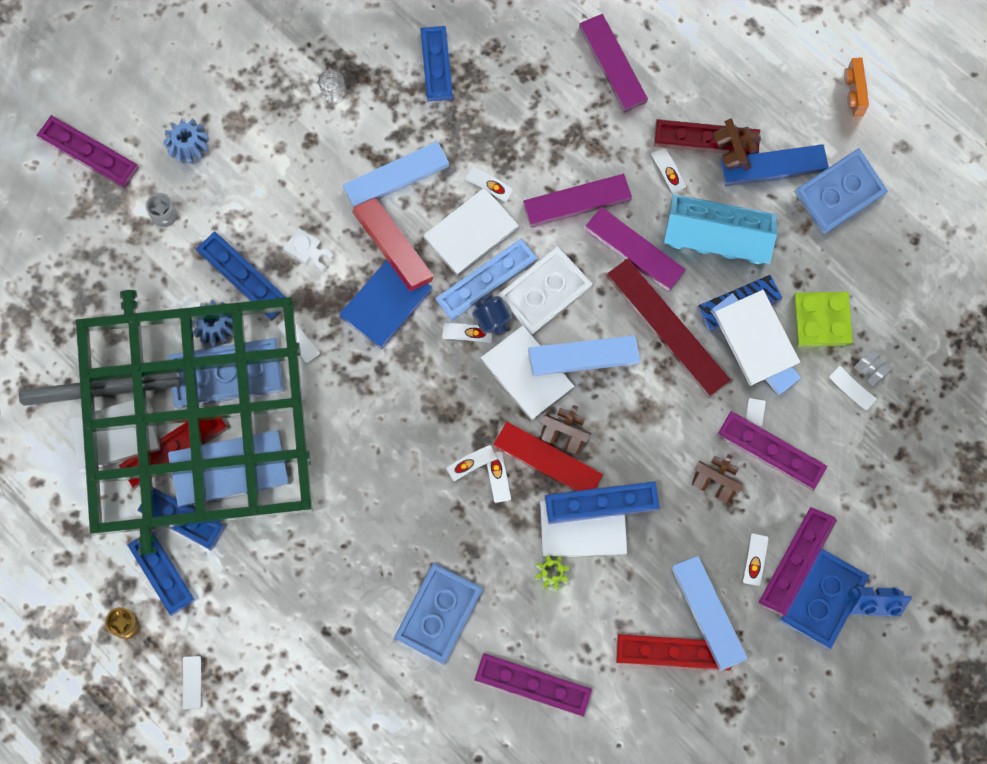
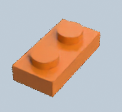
M852 58L848 68L844 70L845 84H849L850 90L847 96L848 107H852L853 117L864 116L867 111L869 99L863 58Z

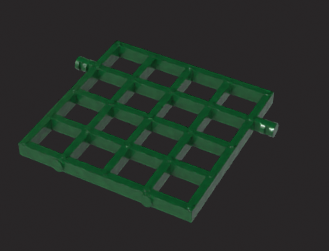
M123 290L120 292V298L123 299L121 309L124 310V314L76 319L89 528L91 535L140 531V537H138V544H141V548L138 549L139 555L156 554V547H153V543L156 540L155 536H152V529L313 512L309 475L311 456L310 451H307L298 357L301 356L300 343L297 342L292 297L136 313L138 308V302L135 301L137 291ZM284 311L287 348L246 352L243 315ZM232 317L235 353L195 357L192 321ZM180 322L183 359L144 363L141 326ZM129 327L131 364L92 368L90 331ZM288 361L291 398L251 402L248 365ZM236 366L239 404L199 408L196 370ZM184 372L187 409L147 414L145 376ZM132 377L135 415L95 419L93 381ZM293 411L296 449L255 454L252 415ZM241 416L244 455L203 459L200 421ZM188 422L191 461L151 465L148 426ZM136 428L139 466L99 471L96 432ZM297 462L301 501L260 505L256 466ZM245 467L248 507L207 511L204 472ZM192 473L195 513L155 517L152 477ZM140 479L142 519L102 523L100 483Z

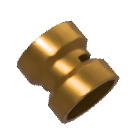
M118 607L108 613L105 625L111 634L120 639H129L138 632L140 622L133 612L126 608Z

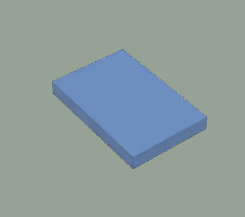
M860 148L794 190V193L822 235L888 192Z
M433 563L397 630L394 640L445 665L483 588Z

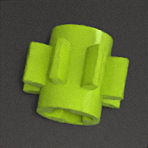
M546 555V563L544 565L541 563L536 564V567L542 572L535 576V580L542 579L544 590L549 585L553 586L555 591H558V583L560 581L563 583L568 582L563 573L569 571V566L562 567L560 564L562 557H558L555 561L551 560L549 555ZM553 567L556 568V574L559 577L553 576L552 579H549L547 577L548 572L546 571V569L551 570Z

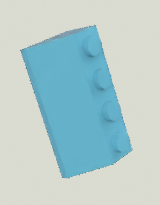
M677 194L672 195L665 231V244H669L677 249L684 247L695 249L702 254H709L710 252L721 254L728 259H747L753 264H770L777 237V214Z

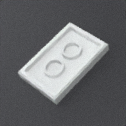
M484 187L425 233L423 237L458 277L519 228V225Z
M557 246L497 296L503 298L514 318L534 336L591 289L593 284Z
M764 290L714 312V316L750 386L800 363Z
M522 326L483 355L481 361L527 417L533 421L570 393L575 386L564 373L532 376L528 349L529 347L540 345L528 330Z
M146 396L147 414L153 413L151 400ZM134 400L95 411V419L135 415ZM82 415L69 418L78 470L85 472ZM156 425L148 426L150 453L159 451L161 448ZM136 428L96 432L99 467L138 456Z
M540 501L542 558H546V555H549L550 558L627 554L625 515L548 524L545 501Z

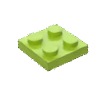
M796 292L793 295L797 347L851 346L853 344L849 292Z

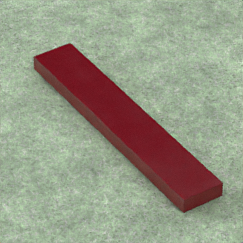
M628 258L607 273L606 277L708 398L730 383L731 379Z

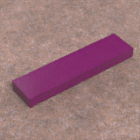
M603 13L581 22L579 28L623 111L626 112L647 103L648 97Z
M52 115L36 135L42 142L124 189L139 169L138 164Z
M623 173L523 200V206L531 228L594 211L601 207L605 208L631 201L632 195Z
M603 207L585 225L586 231L625 260L628 258L638 270L668 292L686 271L685 268Z
M730 411L716 435L812 491L815 490L828 467L733 411Z
M812 507L809 508L758 602L760 606L783 617L787 615L837 522L834 516Z
M485 653L482 655L474 679L475 682L580 717H584L592 691L591 688Z

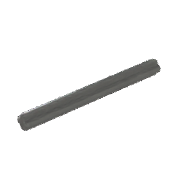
M180 372L145 376L146 391L179 387L182 384ZM132 377L93 381L94 397L133 392ZM80 383L19 391V402L23 406L81 399Z

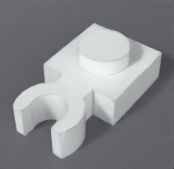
M300 228L296 230L283 248L286 254L307 266L310 260L313 261L315 267L321 272H324L326 268L319 262L320 259L328 258L331 261L334 259L333 254L329 250H319L321 246L319 240Z

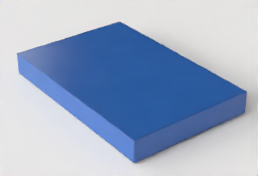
M386 260L339 316L373 344L382 349L432 291V286L427 283L410 292Z
M822 549L785 617L781 616L779 622L830 650L854 605L853 600H850L848 597L849 590L855 586L864 587L870 576Z

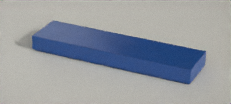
M824 144L749 154L747 156L752 168L746 171L743 170L742 166L727 170L723 159H720L724 186L821 173L829 168Z
M215 231L196 248L197 253L249 301L286 298L284 294ZM281 312L263 314L272 322Z
M656 481L551 494L544 497L548 524L651 512L660 509Z

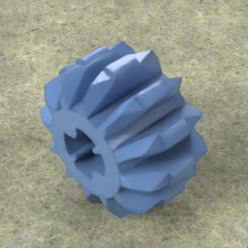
M181 118L179 125L171 122L172 130H165L167 139L163 142L164 146L168 149L169 156L172 158L176 157L177 162L180 164L185 158L188 163L192 164L193 157L196 156V158L201 160L202 155L200 152H208L206 143L209 142V136L205 133L204 126L202 124L197 125L193 118L187 124L183 118Z
M215 300L210 301V305H217ZM232 317L192 321L193 328H195L193 335L195 338L200 337V342L204 345L210 339L211 345L216 347L217 340L221 339L222 343L226 344L227 339L225 336H234ZM213 320H217V322L214 323V327H210V324L213 323Z

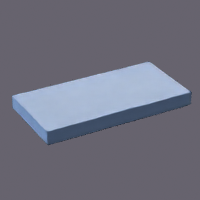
M276 338L246 342V352L278 349ZM235 345L195 350V357L235 353ZM183 352L169 354L168 360L183 359ZM280 362L248 365L250 397L284 392ZM236 366L196 370L199 405L239 399ZM180 372L182 377L181 386L172 387L175 409L187 407L184 372Z
M278 430L254 434L255 454L282 451ZM242 437L202 445L203 459L244 455ZM190 448L168 452L170 463L191 461ZM285 463L256 466L258 491L289 485ZM245 467L204 472L207 502L247 494ZM192 473L172 475L178 507L195 505Z

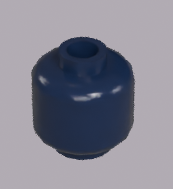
M491 294L474 304L475 309L472 315L483 333L493 332L496 336L509 328L507 323L512 319V314L502 297H494Z

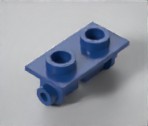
M855 586L848 592L849 599L854 602L849 613L850 615L901 616L912 597L904 596V592L896 587L877 588L874 592L873 587Z

